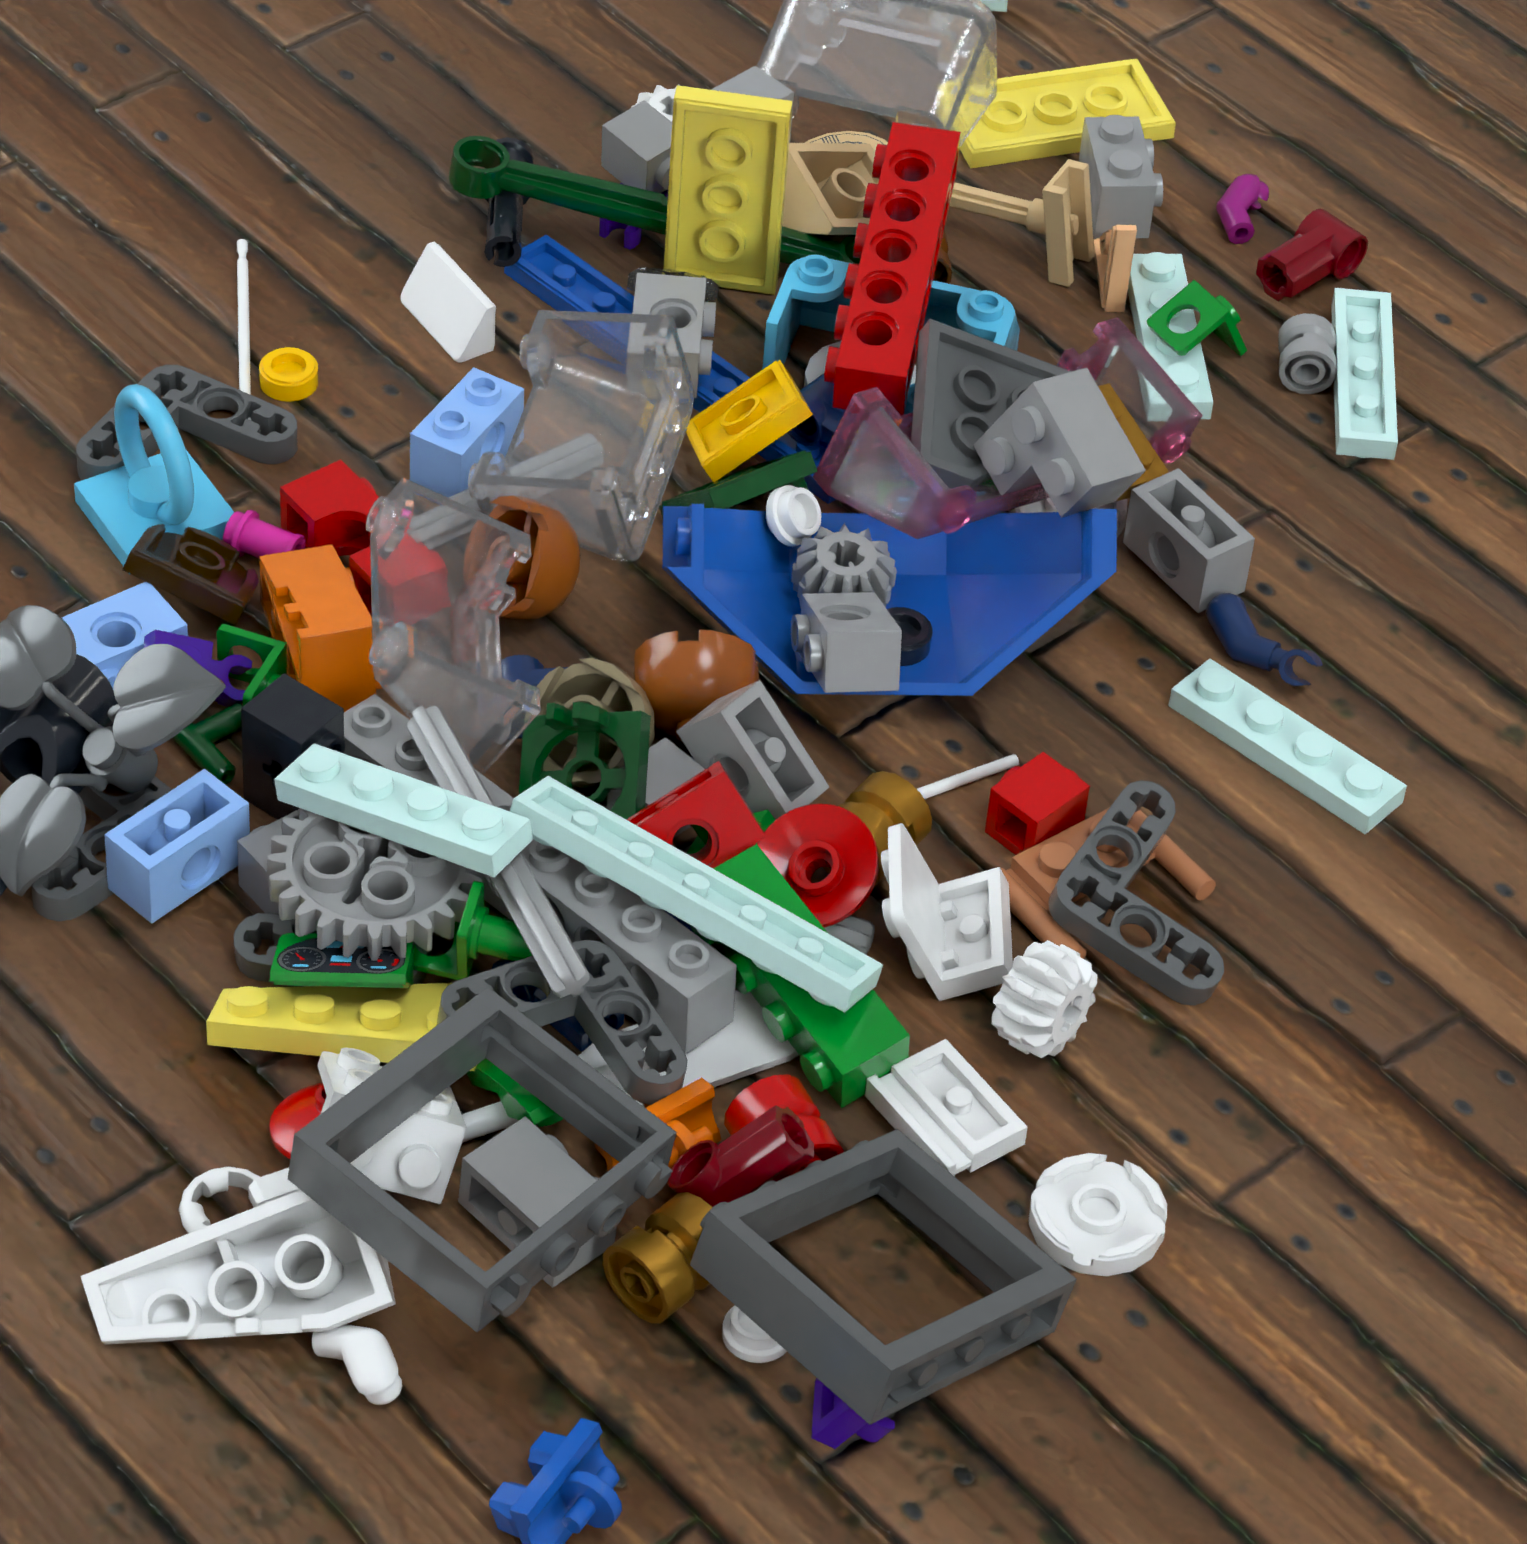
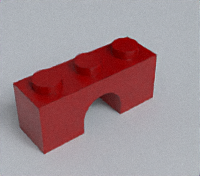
M341 459L280 486L281 528L294 534L303 535L306 540L305 549L332 544L338 556L350 555L349 568L353 575L355 588L376 624V628L384 636L445 607L446 579L449 572L442 553L435 546H429L411 529L405 516L398 511L394 512L376 494L371 483L366 478H359Z

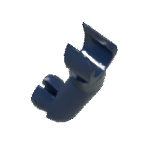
M1221 593L1209 602L1206 611L1208 622L1230 658L1269 672L1273 668L1277 669L1281 678L1290 685H1311V683L1299 678L1294 673L1292 664L1296 657L1301 656L1314 666H1323L1320 657L1315 652L1308 649L1287 651L1281 648L1279 642L1260 636L1246 611L1244 601L1234 594Z

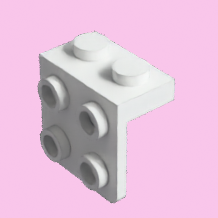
M900 823L888 827V849L881 852V863L885 878L889 884L890 898L882 901L883 917L893 938L901 937L905 943L910 966L918 979L926 978L939 1001L1003 984L1002 976L1007 975L1011 970L1013 958L1009 883L1000 867L938 884L904 824Z
M342 1048L340 1054L323 1051L317 1065L327 1095L321 1113L381 1069L383 1066H380V1060L370 1053L354 1048ZM451 1087L446 1088L350 1164L381 1189L441 1204L467 1129Z

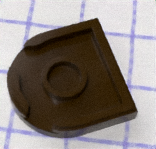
M164 524L149 527L130 551L122 570L236 625L259 583L255 569L246 570L237 562L240 554L236 548L202 530L187 527L183 535L165 532Z

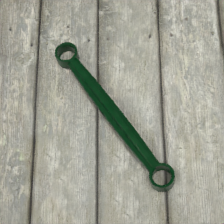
M484 136L465 137L460 139L454 146L448 178L451 186L465 196L487 199L497 196L502 190H506L581 213L666 235L668 197L661 193L510 159L507 149L501 143ZM473 166H479V167H483V168H486V169L476 168V167H473ZM782 226L779 260L781 263L791 264L797 259L808 255H822L829 259L859 264L861 258L853 257L856 235H850L844 238L841 243Z

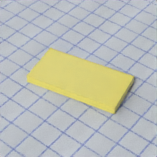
M1136 58L936 88L935 105L949 130L961 132L959 149L970 169L1078 153L1081 147L1085 117H1107L1109 115L1139 116L1145 139L1157 141L1174 138L1176 122Z
M677 85L673 103L663 275L707 278V286L775 295L778 283L793 101Z

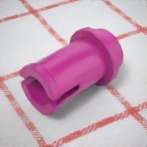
M247 510L245 513L240 511L234 512L229 518L223 533V541L239 551V557L246 553L259 559V556L305 549L306 544L303 535L294 534L260 520L259 514L254 510Z

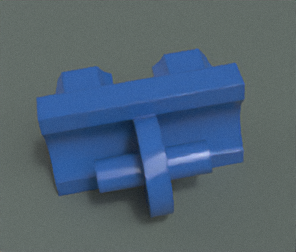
M581 1418L567 1436L547 1431L542 1432L530 1448L528 1464L534 1477L531 1483L525 1486L515 1482H503L490 1498L489 1507L499 1530L519 1537L522 1544H565L573 1533H580L586 1524L603 1529L614 1524L622 1512V1503L617 1493L613 1490L620 1481V1477L615 1465L605 1456L600 1447L599 1438L603 1432L599 1422Z

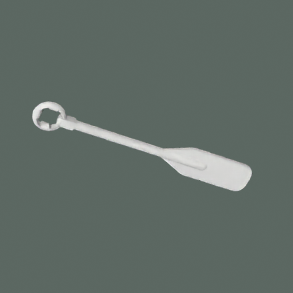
M735 990L733 1022L686 1054L688 1060L687 1070L682 1087L700 1078L716 1087L786 1063L799 1054L788 1040L781 1043L772 1035L763 1019L762 1007L750 992L742 994ZM635 1024V1025H632V1026H629V1027L620 1029V1031L633 1030V1029H635V1028H637V1027H639V1026H638V1024ZM593 1043L578 1056L628 1094ZM644 1061L643 1070L650 1069ZM664 1071L659 1074L660 1076L666 1075V1072ZM501 1101L464 1113L462 1116L467 1129L462 1143L510 1127L519 1120L508 1117ZM229 1166L211 1169L194 1178L183 1191L179 1206L182 1225L188 1233L209 1226L211 1223L204 1213L203 1206L196 1201L201 1195L211 1197L218 1192L228 1191V1186L247 1190L248 1198L253 1208L300 1189L287 1179L289 1168L262 1177L247 1169Z

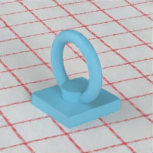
M132 384L126 386L118 394L114 408L116 437L125 466L74 483L75 502L123 567L130 551L149 527L164 524L165 532L183 535L185 528L192 527L223 540L224 529L234 511L185 449L178 428L159 397L143 385ZM139 413L149 426L161 452L160 454L147 457L140 432Z

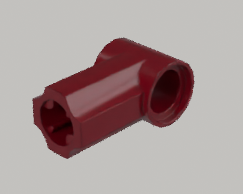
M1319 208L1313 210L1305 217L1292 239L1258 259L1256 275L1263 284L1264 292L1279 302L1285 297L1291 298L1328 274L1341 280L1350 276L1363 261L1368 249V240L1366 236L1325 209Z
M775 1105L718 1145L711 1140H704L691 1146L671 1168L673 1171L667 1181L668 1186L676 1194L689 1192L696 1195L712 1207L721 1202L729 1203L756 1191L766 1182H777L814 1158V1143L808 1136L803 1122L788 1107L781 1109Z

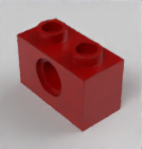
M720 761L626 819L672 845L675 833L681 827L690 824L702 826L708 831V840L700 851L688 855L711 868L719 866L756 845L757 842L766 837L761 825Z

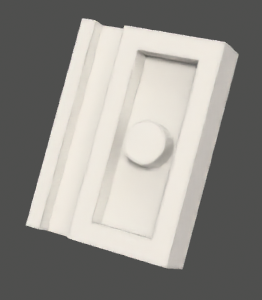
M947 1039L893 1065L891 1073L881 1078H878L876 1074L867 1078L866 1098L895 1130H900L954 1177L955 1174L965 1169H968L971 1173L1025 1145L1028 1127Z

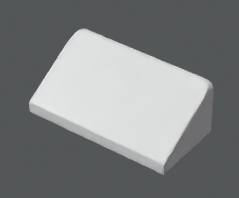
M435 241L427 244L402 290L401 303L454 361L458 363L465 362L494 351L495 304Z

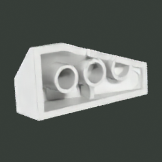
M301 1190L80 1276L101 1342L105 1345L329 1331L396 1304L388 1260Z

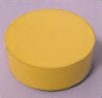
M285 347L267 353L260 361V387L267 396L275 400L292 402L305 399L312 395L318 387V363L310 353L302 349Z

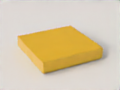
M776 360L685 422L683 428L703 469L711 480L716 482L811 417L813 413L781 360Z

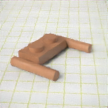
M1109 808L1013 856L1010 869L1000 868L1009 883L1010 912L1041 943L1048 940L1058 946L1063 944L1080 953V957L1083 959L1086 956V950L1050 915L1048 900L1060 875ZM1141 810L1135 812L1128 827L1137 833L1147 816ZM1166 834L1144 864L1146 865L1150 860L1155 859L1199 901L1207 898L1216 887V882ZM1101 845L1096 848L1099 858L1106 865L1116 868L1128 865L1125 853L1113 845ZM1080 892L1071 901L1075 902L1087 895Z

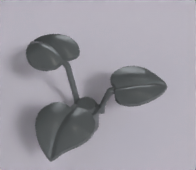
M36 605L22 606L10 612L7 618L0 622V707L8 710L24 709L30 706L43 691L53 703L90 732L83 745V756L86 766L91 773L58 774L53 778L50 785L36 775L27 774L16 780L1 795L0 877L9 890L22 897L34 882L57 868L71 854L80 841L86 823L85 806L79 794L68 788L69 786H91L98 791H103L109 782L129 793L144 789L154 778L158 767V758L154 748L181 732L216 700L226 688L225 683L221 679L210 673L190 655L177 647L161 643L147 646L135 653L117 674L113 691L118 704L113 705L108 710V716L113 722V726L103 727L58 691L52 683L66 674L76 660V641L69 625L63 618L51 610Z

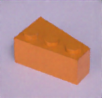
M333 545L259 556L260 601L272 638L287 643V675L344 708V712L376 694V690L384 689V666L380 653L376 652V624L355 588L350 568L344 567Z

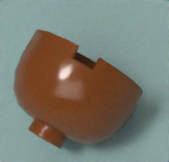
M514 495L500 496L490 502L498 504L490 515H478L472 524L464 553L463 572L465 583L475 584L477 595L481 601L471 600L478 610L489 617L507 620L539 619L563 605L576 584L581 560L577 534L570 522L558 510L543 502Z
M699 630V641L688 640L678 642V631L666 632L646 640L635 650L634 680L646 692L653 708L654 727L670 737L676 738L682 744L684 743L676 732L716 699L752 684L759 679L758 661L755 662V650L752 645L734 635L714 630Z

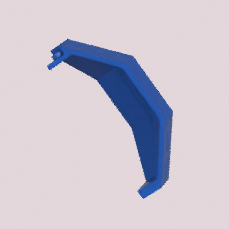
M704 504L663 506L662 569L730 635H734L751 644L755 650V659L791 694L972 696L1116 572L1117 509H1089L1062 518L1058 512L989 514L821 513L820 526L834 533L838 532L845 523L849 532L858 534L869 528L872 541L888 542V552L890 557L895 560L894 567H896L897 573L895 586L892 587L890 601L886 604V609L905 607L916 610L930 621L933 629L930 652L927 657L919 663L900 666L899 691L825 693L813 673L806 671L804 659L799 652H794L791 642L792 616L801 614L800 602L797 597L798 592L793 590V583L791 582L793 563H796L797 551L801 545L790 547L781 543L767 525L766 511L704 508Z

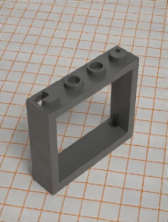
M487 987L295 1133L287 1179L478 1333L499 1314L504 1317L513 1314L524 1303L531 1288L549 1274L552 1277H556L564 1272L575 1259L579 1248L594 1235L602 1238L613 1231L623 1218L626 1209L641 1196H644L646 1199L652 1198L664 1187L673 1171L668 1165L677 1132ZM485 1058L619 1161L617 1165L486 1272L350 1164Z
M898 1129L871 1141H861L850 1150L825 1161L817 1160L808 1165L804 1170L782 1180L766 1182L756 1191L729 1203L721 1202L707 1212L700 1223L703 1230L690 1263L692 1268L869 1425L1055 1332L1077 1280ZM879 1194L994 1293L884 1345L768 1243L873 1195Z

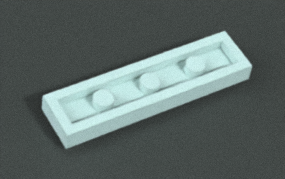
M1153 252L1149 254H1133L1128 296L1153 420L1211 419L1213 397L1201 342L1186 355L1179 356L1153 333L1147 325V319L1188 285L1182 254ZM1185 309L1177 312L1170 320L1169 329L1175 333H1186L1193 330L1197 326L1194 310Z
M1335 288L1331 313L1332 325L1336 334L1334 352L1337 364L1336 378L1334 380L1336 454L1359 458L1394 460L1398 444L1391 293Z
M1208 659L1171 689L1169 707L1363 834H1367L1403 803L1407 788L1406 784L1212 659Z
M315 743L274 779L277 799L279 801L491 877H495L533 840L530 818Z

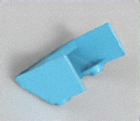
M808 255L790 264L766 322L762 370L776 360H781L784 365L799 325L834 332L839 305L850 306L851 299L844 298L848 262L829 259L822 255ZM933 281L924 325L929 319H933L1017 351L1020 328L1014 307L1006 298L993 291H981Z

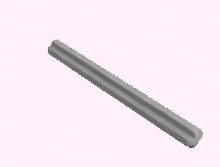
M435 705L426 709L423 706L415 708L412 711L413 717L407 722V729L438 786L495 806L442 710ZM520 852L495 877L489 876L553 994L560 998L570 994L576 997L584 992L583 986L590 979L589 972L523 854Z

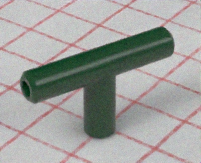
M238 703L195 724L192 722L172 737L202 770L206 769L225 785L233 780L236 767L213 743L242 729L241 708L243 705Z

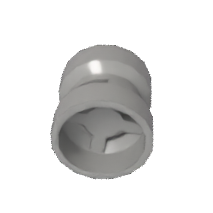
M1303 313L1291 317L1279 329V377L1282 384L1291 391L1299 394L1318 393L1328 388L1336 378L1337 364L1334 354L1336 334L1333 325L1326 318L1317 314Z

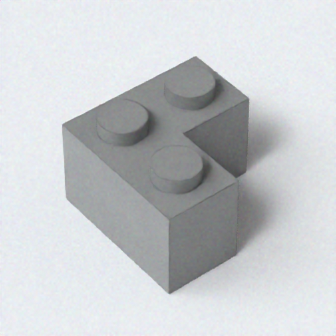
M1087 367L1033 382L973 444L982 460L984 468L989 473L1001 496L1042 485L1061 518L1115 502L1146 471Z

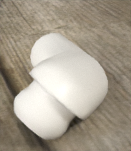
M347 1324L329 1331L313 1332L312 1348L314 1353L320 1357L343 1360L354 1386L359 1393L365 1395L370 1403L385 1405L395 1400L400 1394L402 1379L398 1375V1365L387 1339L381 1332L372 1328Z

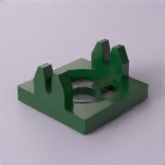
M804 450L754 464L724 476L716 482H709L662 501V505L658 507L662 518L663 506L704 504V508L726 509L768 491L771 493L774 489L785 485L808 490L804 477L818 472L811 452Z
M573 702L572 710L556 703H547L546 715H525L519 794L547 776L572 789L571 782L577 769L585 764L592 763L596 764L601 771V782L596 792L587 798L599 804L606 798L610 790H622L621 795L610 811L624 819H628L645 808L651 716L643 711L608 712L599 706L584 702ZM578 732L576 757L570 760L563 770L543 771L544 761L554 746L568 736ZM600 733L618 745L624 756L625 768L610 769L607 763L598 758Z

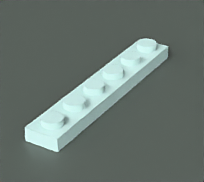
M550 776L545 777L513 798L509 812L530 818L532 837L535 841L560 850L583 863L591 873L609 878L639 895L647 905L665 910L692 925L705 938L727 945L750 958L758 968L769 973L778 974L808 991L816 1001L824 1005L834 1006L846 1012L876 987L883 968V964Z

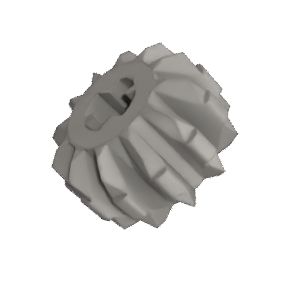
M844 523L838 532L834 533L820 526L814 538H803L802 544L797 551L796 563H793L791 582L793 583V590L798 592L797 597L799 598L800 608L802 594L875 592L886 607V604L890 601L892 587L895 586L897 570L894 567L895 560L890 557L888 552V542L872 541L869 528L858 534L849 532Z

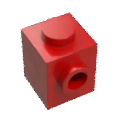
M1041 752L1023 766H1014L1009 769L1001 780L991 787L985 833L1017 855L1084 821L1090 785L1084 782L1074 771L1065 768L1045 752Z

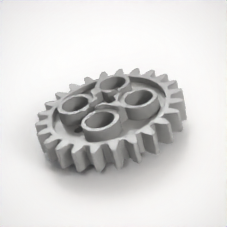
M299 808V820L288 817L283 818L282 835H272L271 854L267 855V881L269 882L270 901L279 902V918L281 921L295 919V935L301 937L317 931V948L321 950L331 945L335 940L343 942V957L347 958L355 952L358 946L367 947L371 960L375 961L378 960L382 947L389 946L392 947L400 959L406 958L407 943L413 941L422 949L430 951L432 950L433 932L447 939H452L454 937L455 921H461L473 881L484 882L485 874L301 808Z

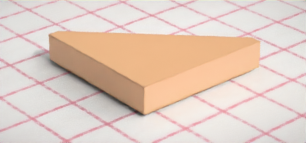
M1115 225L1112 227V230L1109 229L1103 233L1100 239H1093L1100 299L1105 312H1124L1137 233L1136 225Z

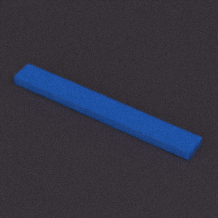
M547 234L523 247L521 257L515 264L504 267V273L628 361L634 296ZM712 351L711 374H699L697 398H679L698 412H701L747 381L750 377ZM786 433L757 453L768 461L804 450L811 452L818 472L805 476L804 479L808 490L827 504L870 477V471L821 440L813 446H804L797 443Z

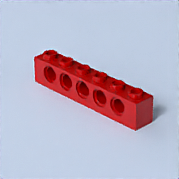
M892 122L888 144H877L872 178L879 179L878 184L868 183L863 207V217L870 218L869 224L858 223L853 257L861 259L859 264L849 263L845 280L844 298L851 299L850 306L840 304L838 307L834 340H840L841 344L840 348L830 346L826 359L824 382L834 383L832 408L902 419L904 417L918 352L919 331L922 329L925 321L957 175L961 132Z

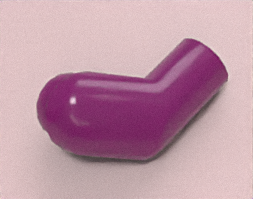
M1244 174L1236 177L1217 202L1216 210L1229 241L1234 244L1246 243L1254 235L1255 230L1247 210L1262 208L1258 202V197L1268 201L1269 187L1265 182L1260 181L1257 175Z

